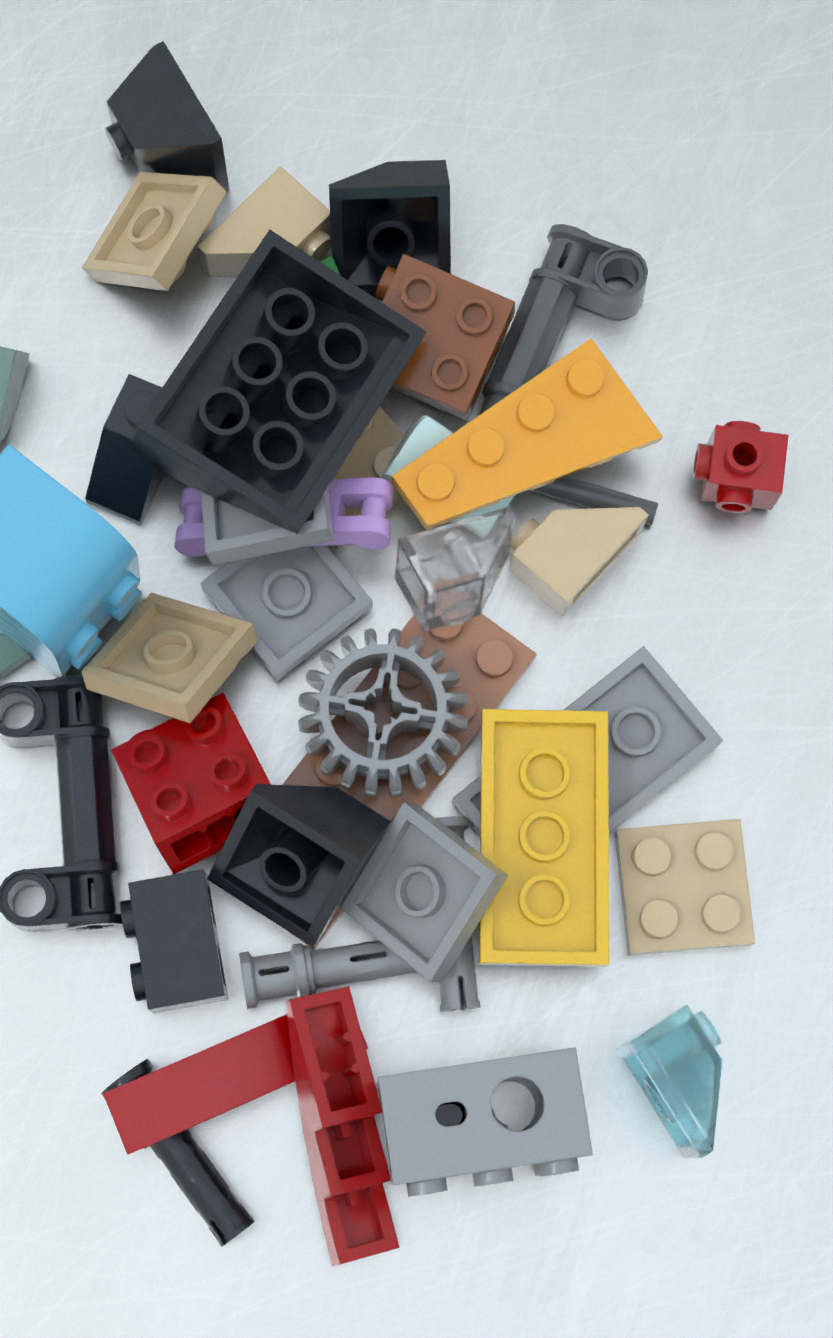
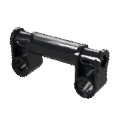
M82 674L67 675L51 680L3 684L0 686V739L2 742L15 748L56 745L63 866L22 869L10 874L0 886V912L14 927L25 932L64 929L85 931L122 926L121 914L116 912L114 875L120 872L117 850L110 748L111 735L110 729L104 727L102 695L87 690ZM79 700H82V721L79 720ZM23 702L33 706L34 716L25 727L11 729L3 725V714L12 704ZM94 882L95 908L92 909L91 883ZM30 885L43 888L46 894V901L42 910L35 916H18L13 908L14 897L17 892L23 887Z

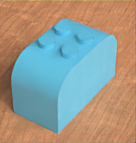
M8 444L0 454V633L6 635L23 648L31 658L44 668L62 677L72 665L80 670L88 663L102 643V639L98 637L101 629L111 617L118 621L122 620L139 599L142 591L137 588L140 583L138 555L131 544L101 515Z

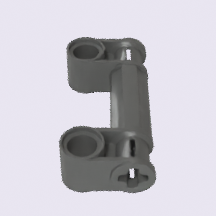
M566 224L553 225L547 235L550 245L542 265L531 273L529 283L488 381L482 390L483 397L486 399L479 415L550 366L574 305L615 320L626 319L637 313L643 303L648 275L646 261L642 256L630 248H624L591 236L577 227ZM613 277H623L629 280L633 287L629 290L617 291L608 287L605 281Z

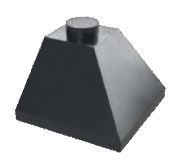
M162 41L148 51L107 100L112 125L105 128L107 137L120 160L130 156L138 172L212 177L226 191H229L222 138L166 44Z
M446 160L385 162L329 184L331 251L333 260L342 277L375 298V293L384 271L388 266L397 269L403 254L451 274L450 182Z
M256 784L250 791L207 880L314 947L349 894L391 821L337 787Z

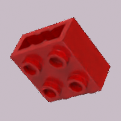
M224 692L211 698L191 723L172 718L152 729L135 734L129 741L111 749L148 831L173 874H177L221 851L253 787L256 784L271 785Z

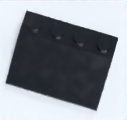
M269 229L136 425L129 449L178 481L298 534L427 332Z

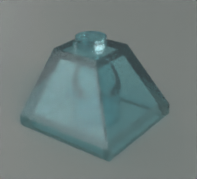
M688 1005L675 1010L616 1047V1050L683 1158H703L711 1153L714 1148L722 1059L715 1047L722 1042L709 1018L702 1011L693 1014Z

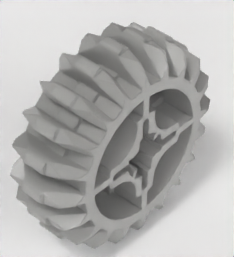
M373 628L365 630V647L357 649L354 640L347 635L341 638V648L345 655L343 659H340L329 650H324L320 654L323 666L330 673L325 674L318 670H308L306 674V682L312 688L320 691V693L305 692L301 693L298 698L300 707L308 711L317 712L306 715L298 720L300 732L308 734L320 733L305 745L308 755L316 756L329 751L330 754L321 763L320 770L325 776H329L343 765L346 769L341 778V787L345 790H350L354 786L358 775L367 777L365 782V795L367 797H375L377 793V780L389 779V792L392 797L401 796L402 783L400 777L405 775L409 776L412 785L417 790L424 788L426 780L420 767L425 765L433 773L440 776L446 771V764L436 753L437 750L448 755H457L461 744L454 737L446 733L464 732L467 728V718L450 713V711L459 710L467 705L466 693L459 691L446 692V690L459 682L460 674L456 669H449L437 674L436 671L445 660V653L437 649L425 659L420 657L423 652L425 639L419 635H416L411 640L408 649L399 647L401 631L396 628L390 630L388 644L377 645V634ZM380 667L376 683L370 689L364 692H347L346 697L336 696L341 686L352 676L370 668ZM399 670L412 675L426 688L435 710L421 708V702L406 699L400 693L397 686ZM385 686H389L391 711L400 716L396 720L390 716L389 724L383 725L381 739L376 740L377 724L375 723V716L367 708L372 706L376 709V702L383 700ZM330 715L343 716L346 722L359 725L366 731L368 736L366 757L352 751L340 740L332 726ZM419 728L431 730L426 740L414 751L399 758L385 760L389 743L396 735L402 732L417 733Z

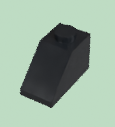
M128 374L103 426L85 500L91 505L141 525L166 472L129 448L136 425L162 387Z

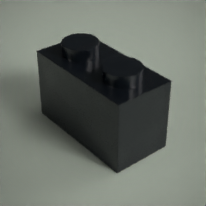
M204 869L128 883L130 899L120 901L125 936L127 939L137 937L140 962L130 964L134 996L136 1001L147 1000L148 1010L154 1014L229 1000L210 884Z

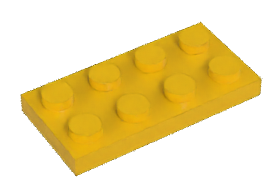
M482 709L480 854L505 872L508 877L479 922V965L607 967L609 965L608 711Z

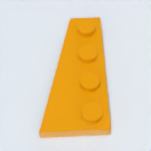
M590 338L392 475L390 481L423 527L429 530L500 503L501 500L529 489L532 491L553 483L556 479L579 470L590 469L611 461L616 456L660 442L663 436L598 346Z

